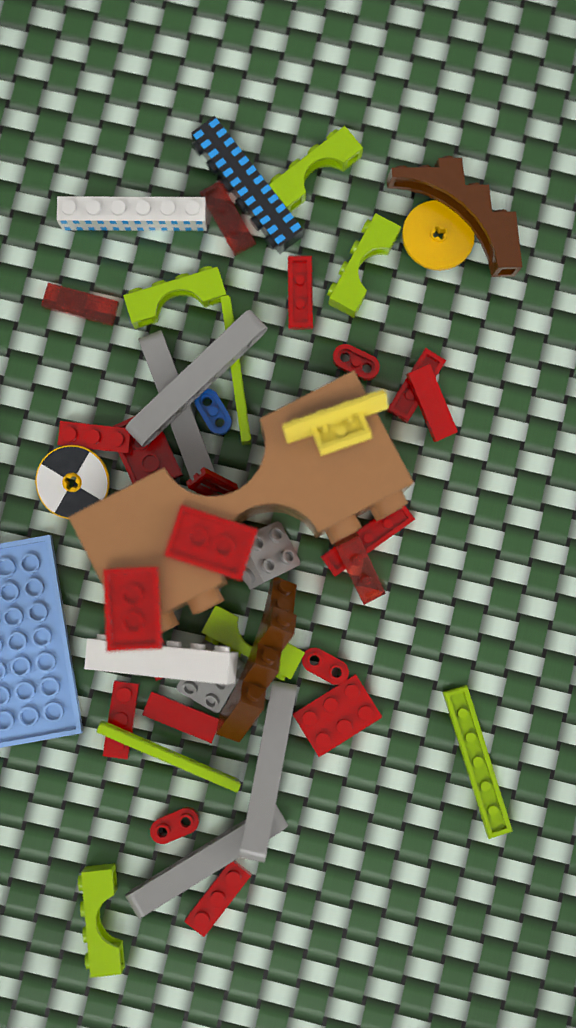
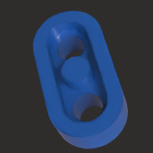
M207 388L194 401L195 406L209 430L216 435H224L232 427L231 416L217 393ZM209 398L212 400V404L204 406L203 401ZM218 419L224 420L225 423L222 427L215 425Z

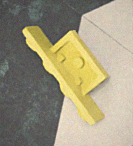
M385 390L370 392L363 397L342 402L340 405L319 410L302 418L293 419L282 425L287 443H291L313 435L321 456L371 439V431L365 417L388 409L387 395Z

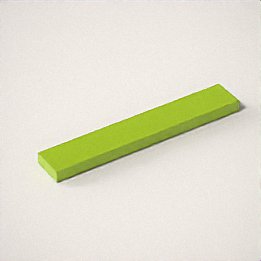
M229 295L220 296L225 330L234 323L232 303ZM239 358L230 367L242 445H248L252 441Z
M463 685L444 691L442 693L487 838L491 839L513 832L468 686Z
M100 721L97 733L238 793L241 786L238 778L108 722Z

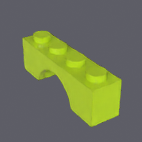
M346 126L340 130L335 129L326 137V141L311 147L307 152L308 155L301 160L298 158L293 161L286 172L275 175L270 180L269 186L291 213L306 201L304 183L314 170L322 167H333L344 172L362 157L363 147Z
M376 213L372 220H366L361 230L364 233L361 241L356 240L350 250L352 257L349 263L344 261L338 273L341 275L338 283L333 282L328 290L327 295L330 297L328 305L353 318L355 317L367 292L359 279V267L366 259L372 256L388 255L399 236L401 226Z
M206 266L199 269L198 273L191 275L188 273L180 274L175 277V280L168 282L164 280L157 281L152 284V287L145 289L134 288L123 296L132 325L137 329L157 323L161 308L168 300L174 297H192L206 308L221 303L220 296H226V292L218 267Z
M215 605L202 630V633L206 634L204 639L217 646L219 642L230 647V652H238V657L241 654L249 657L252 646L240 634L238 626L239 617ZM288 643L281 652L280 668L276 677L283 681L286 677L291 679L305 651Z
M116 863L86 866L81 875L78 876V889L83 891L80 913L81 917H85L86 927H83L82 936L83 942L87 943L88 953H85V967L90 969V978L121 975L125 967L123 940L111 936L104 929L100 919L102 904L114 896L118 890Z

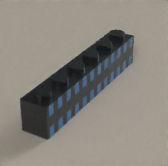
M215 116L191 132L193 140L191 145L198 156L203 155L205 157L208 169L213 175L216 173L222 179L220 183L228 194L232 192L237 198L235 202L242 212L247 211L251 217V224L257 231L261 230L266 236L264 239L272 250L276 249L281 254L303 238V228Z

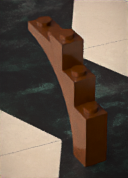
M444 156L438 158L434 167L429 165L419 167L400 165L391 168L386 179L387 188L424 194L453 210L470 226L480 241L488 260L491 277L516 276L522 268L516 211L507 212V210L500 209L492 212L489 185H481L476 182L465 185L462 158Z
M279 577L271 580L258 633L241 676L226 705L219 714L216 735L240 742L264 710L266 689L279 673L281 652L295 634L297 615L293 614L297 584Z

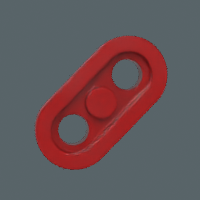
M349 344L339 345L334 350L333 362L337 368L347 373L354 370L357 377L364 381L372 380L378 375L380 364L374 356ZM344 354L348 355L349 361L343 362L340 357ZM369 365L371 371L368 373L364 372L362 367Z
M312 647L307 649L302 657V664L307 671L331 684L339 685L348 678L349 669L342 660L319 648ZM311 656H318V664L312 665L310 663ZM336 667L341 670V674L338 677L332 675V670Z
M191 807L180 808L157 818L150 828V835L158 844L172 842L197 829L200 820L199 814ZM182 818H189L191 824L187 826L182 823ZM161 827L166 828L167 834L160 835L158 829Z

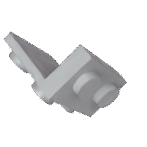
M274 522L259 529L243 575V580L250 590L300 565V560L280 522Z
M205 639L202 644H206L205 649L214 650V646H217ZM239 658L237 661L236 683L246 664ZM180 680L177 690L214 713H219L236 684L225 685Z

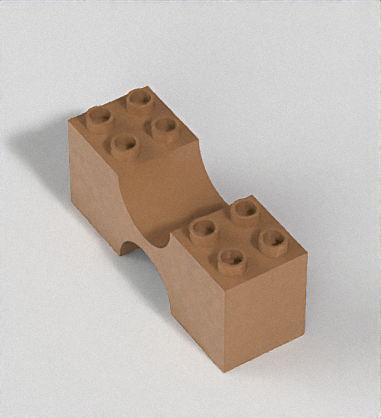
M353 370L259 419L261 434L265 442L264 457L254 477L237 491L222 496L209 497L197 495L180 487L167 470L163 468L68 517L103 587V569L158 566L162 633L180 624L174 614L177 610L189 605L193 615L225 601L219 589L228 584L224 575L164 556L181 504L240 524L248 518L261 513L278 512L287 514L304 523L311 530L315 538L326 533L331 544L345 539L362 528L357 519L358 516L371 511L377 522L408 504L403 493L414 482L377 413L365 417L371 431V439L322 456L313 435L291 443H287L282 428L283 424L293 419L314 414L319 410L340 405L342 402L367 395L355 371Z

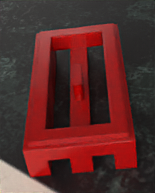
M205 467L200 469L201 474L196 473L193 475L194 480L189 479L186 481L188 489L209 497L222 496L217 492L226 495L239 489L236 483Z

